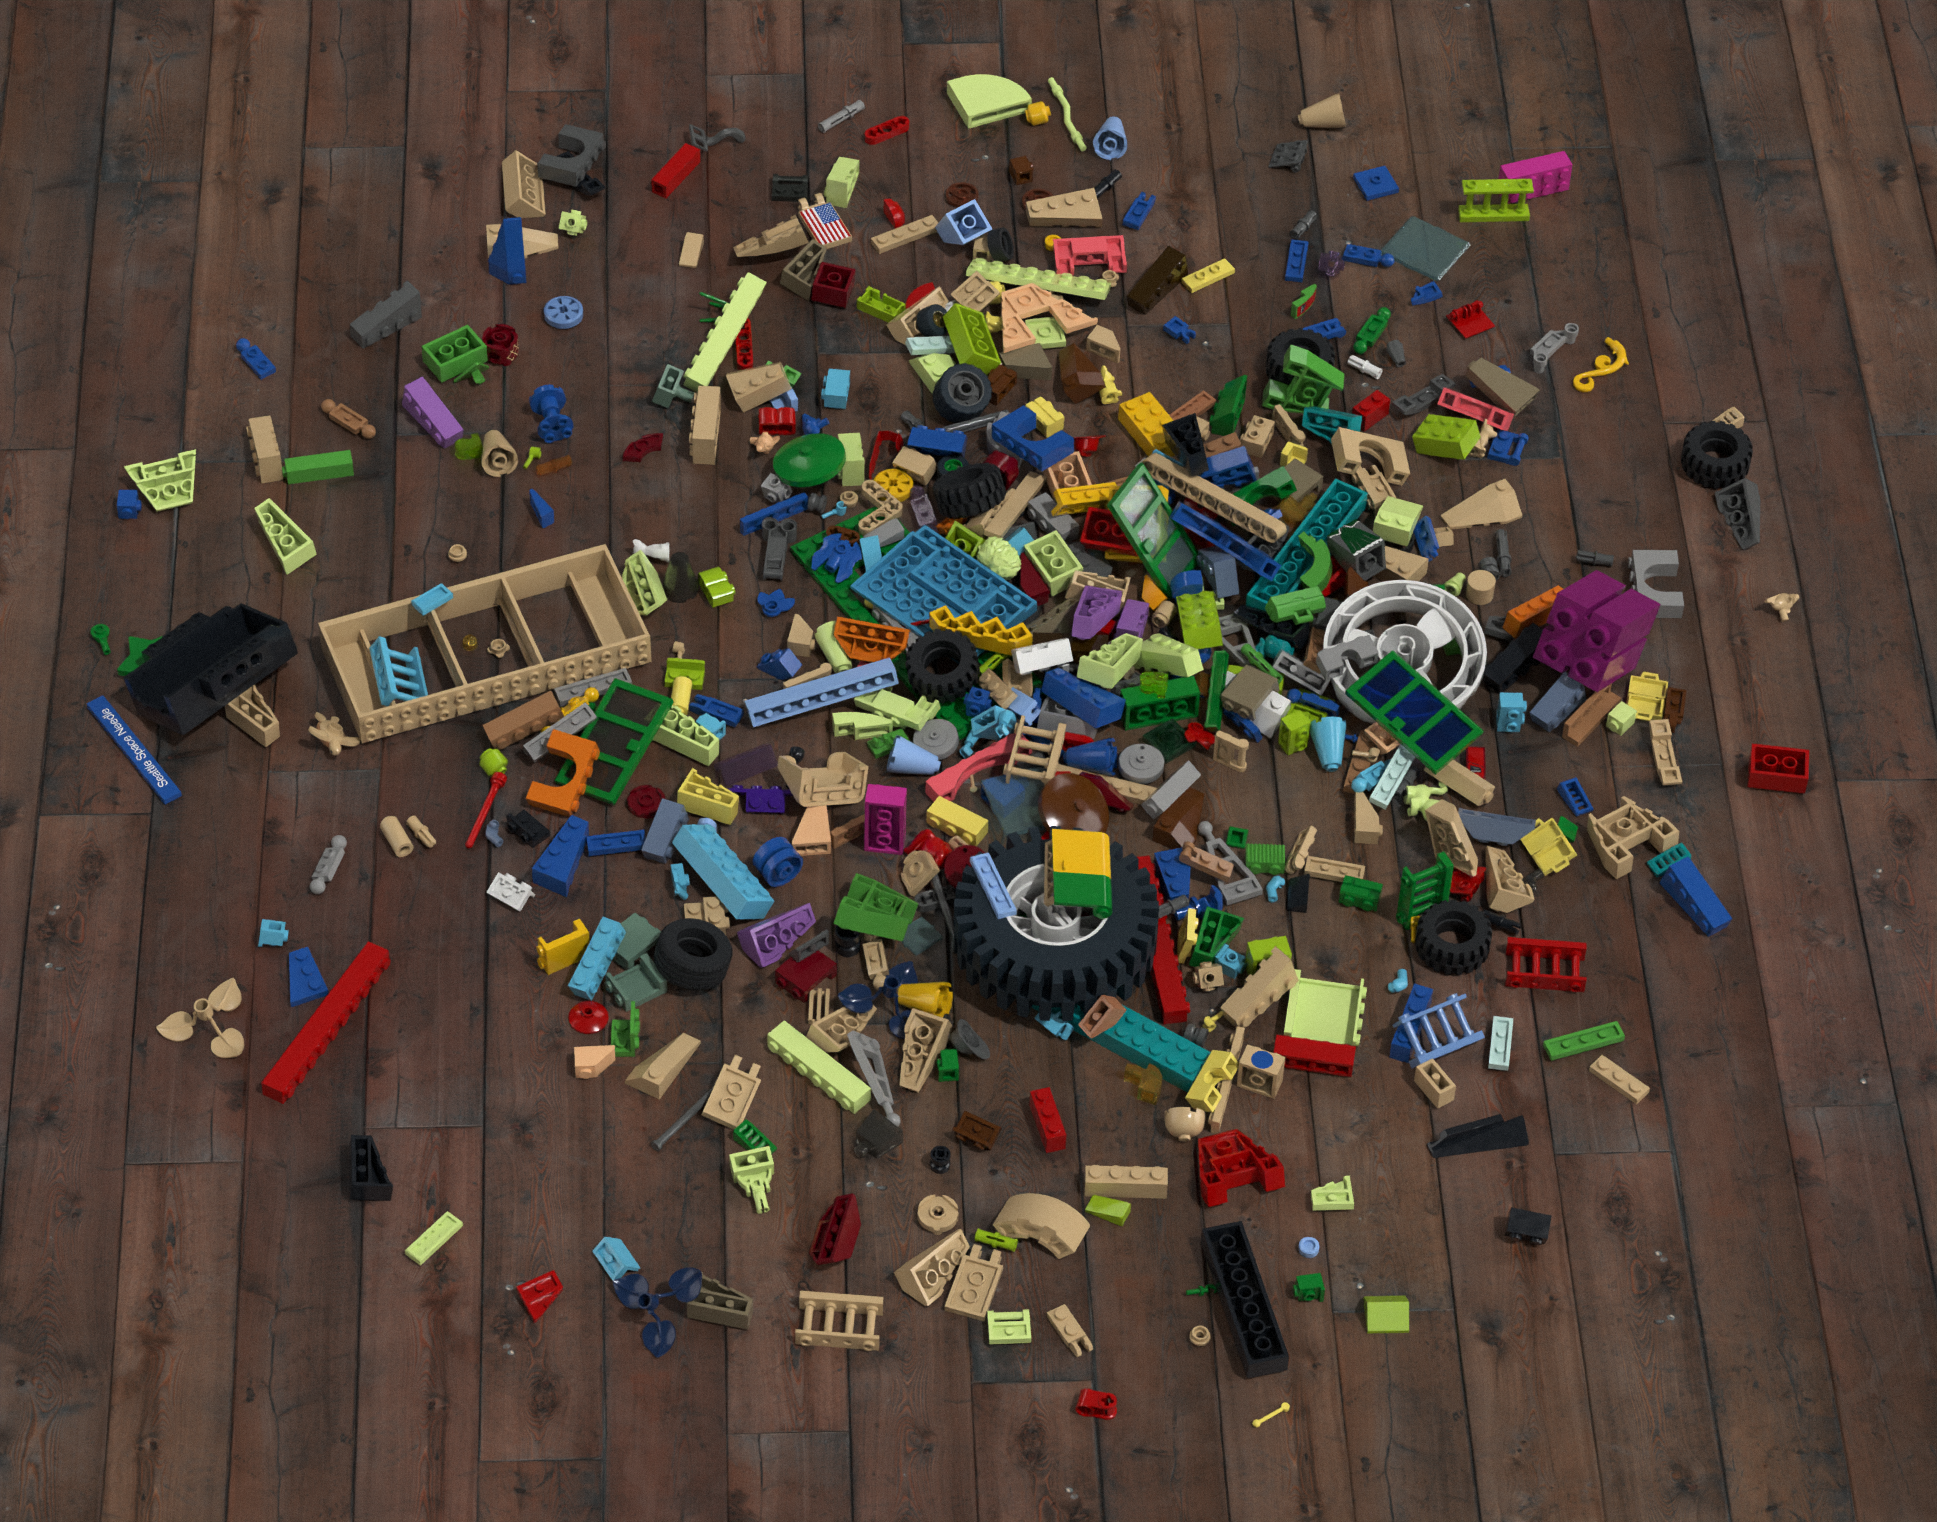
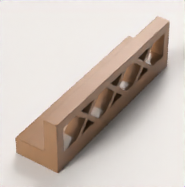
M1612 683L1599 692L1595 691L1564 723L1563 739L1578 747L1621 702V697L1611 692Z

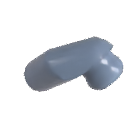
M491 820L486 826L485 836L496 847H500L504 842L498 836L500 824L497 820Z

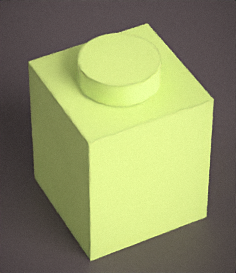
M1621 701L1608 714L1606 727L1622 736L1635 723L1637 710Z

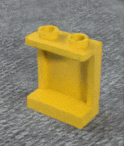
M580 919L573 921L572 933L550 943H546L542 937L537 938L538 965L550 975L581 961L590 940L589 931Z

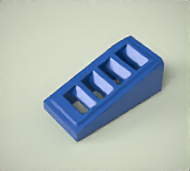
M530 489V503L542 528L553 524L554 510L534 489Z
M1577 777L1559 783L1557 790L1576 817L1594 810ZM1583 805L1585 806L1584 809H1581V810L1578 809V807H1580V806H1583Z

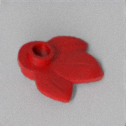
M1200 723L1188 724L1187 730L1184 732L1188 742L1197 741L1207 750L1215 743V736L1204 730Z

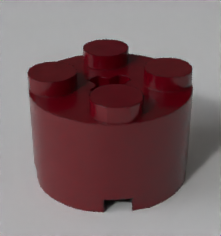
M994 450L983 461V463H992L1000 469L1006 491L1019 475L1018 461L1005 453Z

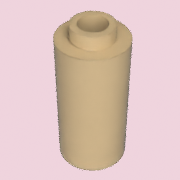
M395 816L385 817L380 823V829L396 856L404 857L409 855L413 851L414 846Z

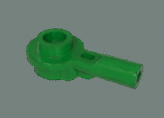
M97 624L91 628V636L97 643H100L104 655H108L111 653L107 642L110 630L105 624Z

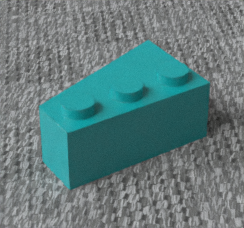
M1315 406L1304 408L1302 426L1318 436L1324 437L1332 444L1331 438L1339 427L1360 432L1362 416Z

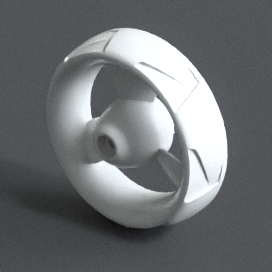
M1392 580L1367 586L1355 592L1340 604L1330 618L1325 631L1323 649H1330L1342 642L1347 643L1359 636L1370 635L1379 652L1377 663L1393 650L1430 683L1431 681L1426 674L1432 664L1434 649L1442 647L1455 639L1462 653V665L1452 682L1440 690V692L1459 709L1463 707L1470 696L1476 693L1483 678L1487 648L1485 636L1477 618L1457 597L1428 583L1411 580ZM1408 612L1423 616L1417 626L1410 624L1394 625L1385 630L1379 638L1357 629L1367 620L1386 613ZM1343 660V675L1331 679L1337 698L1354 716L1362 721L1373 724L1376 721L1345 694V691L1359 677L1353 671L1349 660ZM1394 660L1380 672L1387 682L1398 686V692L1414 679ZM1366 684L1357 691L1378 710L1393 698L1373 690ZM1419 685L1390 710L1385 717L1392 721L1398 716L1406 723L1401 731L1415 732L1440 711L1444 705L1422 685ZM1450 712L1445 718H1443V719H1442L1438 724H1436L1434 727H1437V726L1443 724L1444 722H1446L1447 720H1449V719H1450L1453 715H1455V714H1453L1452 712Z

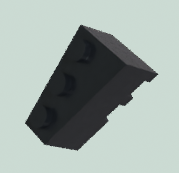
M351 1135L349 1144L350 1200L391 1201L393 1184L389 1181L386 1174L387 1170L380 1160V1154L372 1136Z

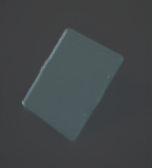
M1411 216L1381 249V255L1389 253L1393 255L1396 262L1435 281H1439L1471 245L1469 242L1439 227Z
M1045 766L1026 769L1043 773V771L1047 772V770L1044 768ZM1006 775L980 780L991 804L990 807L994 815H996L1006 838L1007 834L1017 832L1018 835L1028 833V828L1038 827L1039 830L1046 829L1041 821L1038 810V799L1044 786L1041 780L1011 775L1009 784L1005 783Z

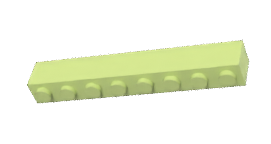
M749 272L745 278H740L737 284L738 290H733L729 298L731 300L730 304L726 302L722 309L724 314L722 317H717L714 323L715 329H710L706 337L708 339L707 343L703 342L699 349L700 355H695L691 362L693 367L686 370L683 376L686 378L684 386L698 393L699 386L709 385L761 296L767 283L766 281Z

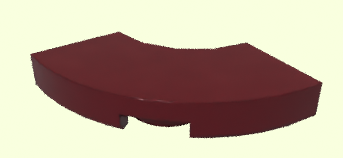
M663 433L647 434L641 436V439L631 442L623 453V461L641 463L643 457L648 453L661 451Z

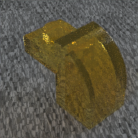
M1313 492L1308 493L1298 503L1290 495L1285 497L1275 509L1281 510L1283 515L1281 518L1284 521L1298 523L1303 521L1309 514L1307 511L1314 507L1316 504L1314 501L1317 499V496Z
M1127 1063L1124 1071V1081L1138 1085V1100L1156 1105L1162 1089V1074L1160 1070L1150 1063L1147 1069Z

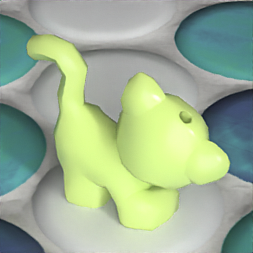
M1439 781L1438 785L1440 788L1428 787L1426 785L1406 786L1407 795L1403 797L1406 805H1411V808L1407 809L1408 816H1416L1418 811H1420L1427 821L1425 810L1439 802V800L1429 799L1430 795L1445 794L1448 791L1447 785Z

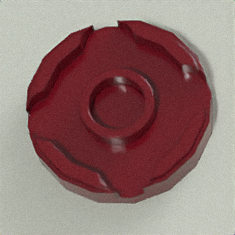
M652 785L638 786L630 792L627 798L628 810L638 818H654L662 798L665 799V794L661 789L654 788Z

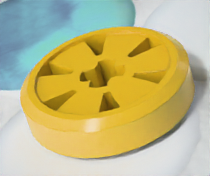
M886 469L879 472L874 478L875 482L900 502L908 499L913 492V479L903 470ZM879 497L882 501L886 500L885 497Z

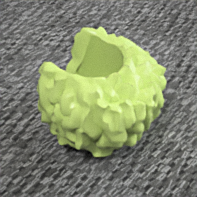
M989 537L983 545L978 547L977 561L1006 581L1012 579L1021 569L1018 551L1011 547L1008 541L1002 540V537Z

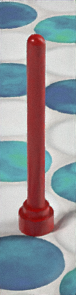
M494 772L490 779V791L465 843L468 849L473 847L498 790L505 786L507 776L501 772Z

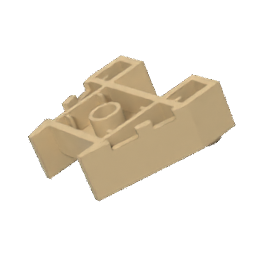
M1625 796L1621 797L1619 809L1598 820L1591 813L1588 814L1587 831L1604 868L1615 879L1632 871L1633 855L1628 851L1629 849L1648 840L1660 853H1663L1677 845L1679 839V830L1669 820L1662 816L1659 818L1653 815V811L1647 808L1644 810L1636 806V802Z

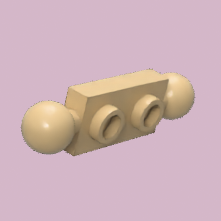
M864 933V940L867 943L863 944L868 975L870 980L873 979L874 988L879 990V987L884 985L886 975H889L882 939H879V936Z

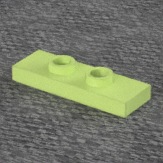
M447 1211L405 1250V1255L421 1266L463 1226V1222Z

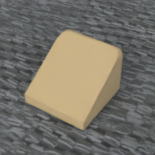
M1449 527L1434 528L1439 547L1452 546L1454 544L1453 531Z

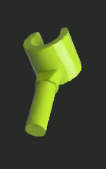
M530 448L529 457L523 465L524 469H527L533 458L540 459L541 448Z

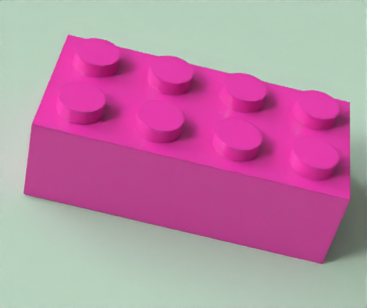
M1565 151L1500 165L1499 179H1532L1534 192L1526 194L1525 200L1569 190L1573 164ZM1509 194L1508 204L1518 202L1519 194Z
M868 784L865 798L864 851L903 855L906 839L907 788Z

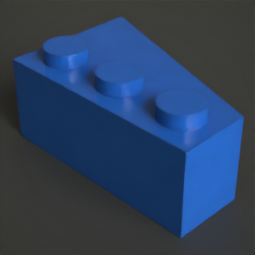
M1182 848L1154 853L1153 863H1155L1156 877L1159 879L1165 901L1168 899L1173 900L1181 895H1186L1189 900L1191 866L1179 860L1180 853L1183 851Z

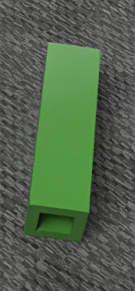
M350 450L284 459L285 466L282 467L283 478L287 477L288 484L354 476Z

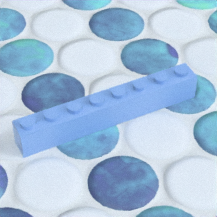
M886 658L745 700V705L753 727L890 687L899 684L891 658Z

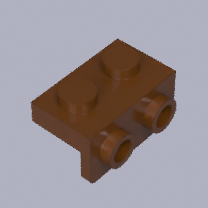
M964 1111L957 1127L953 1126L952 1131L956 1134L955 1137L963 1142L970 1140L974 1142L973 1146L984 1151L985 1148L992 1149L1002 1128Z

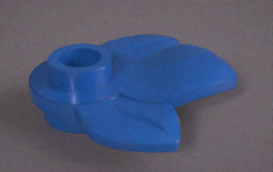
M781 589L772 592L770 595L760 592L757 598L758 603L762 606L763 613L769 617H775L780 612L788 611L795 604L794 598L785 599Z

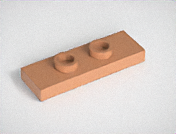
M1203 390L1169 414V416L1173 420H1177L1196 413V416L1199 417L1215 406L1217 400Z

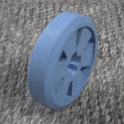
M558 296L546 303L544 318L552 327L559 329L572 328L583 319V306L580 301L573 297Z

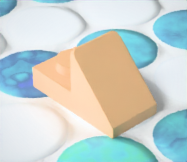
M1377 722L1364 730L1365 735L1377 745L1380 755L1386 754L1400 745Z

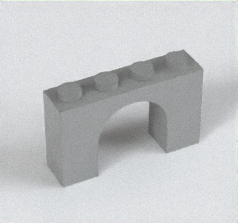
M1633 550L1632 557L1628 558V568L1632 570L1630 571V582H1633L1631 588L1661 604L1656 618H1682L1684 609L1682 592L1657 591L1645 583L1646 579L1654 576H1677L1679 566L1677 550Z

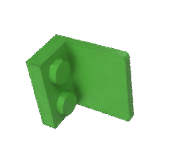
M631 1001L630 1020H612L611 1045H615V1057H635V1049H639L640 1021L639 1009L635 1008V1001Z

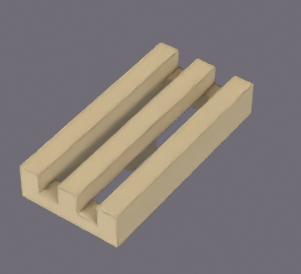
M818 988V991L814 989L810 991L808 1024L820 1020L822 996H825V1016L829 1015L830 989L826 988V991H822V988ZM814 996H818L816 1019H813Z

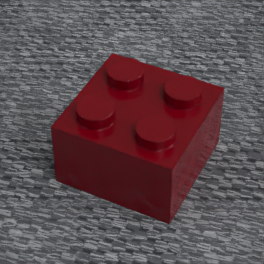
M821 262L813 282L811 300L846 308L855 284L856 269Z

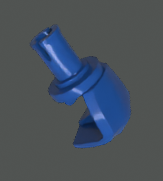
M1211 885L1208 896L1199 900L1195 896L1189 898V906L1175 911L1174 916L1176 920L1184 918L1188 908L1195 909L1196 918L1202 920L1207 906L1222 911L1223 896L1221 891L1214 885Z

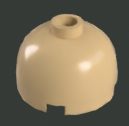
M1190 1107L1170 1108L1169 1113L1165 1111V1126L1172 1136L1178 1137L1179 1141H1190L1191 1138L1196 1137L1202 1132L1205 1125V1112L1196 1108V1112L1190 1111Z

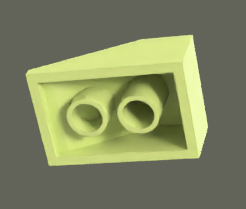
M1388 496L1377 513L1373 532L1386 541L1408 546L1423 505Z

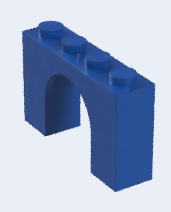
M1024 405L992 424V439L1000 443L1040 471L1046 470L1074 453V438L1062 430L1040 441H1030L1022 438L1023 435L1036 428V413Z

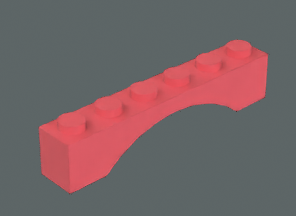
M1008 734L1000 741L992 743L989 747L977 751L969 758L963 759L958 764L946 768L938 775L930 777L926 781L925 793L933 802L939 796L952 801L955 799L961 785L970 775H974L989 767L1005 765V763L1009 764L1016 734ZM1022 734L1021 740L1029 741V740ZM1019 747L1017 753L1030 755L1032 754V749Z

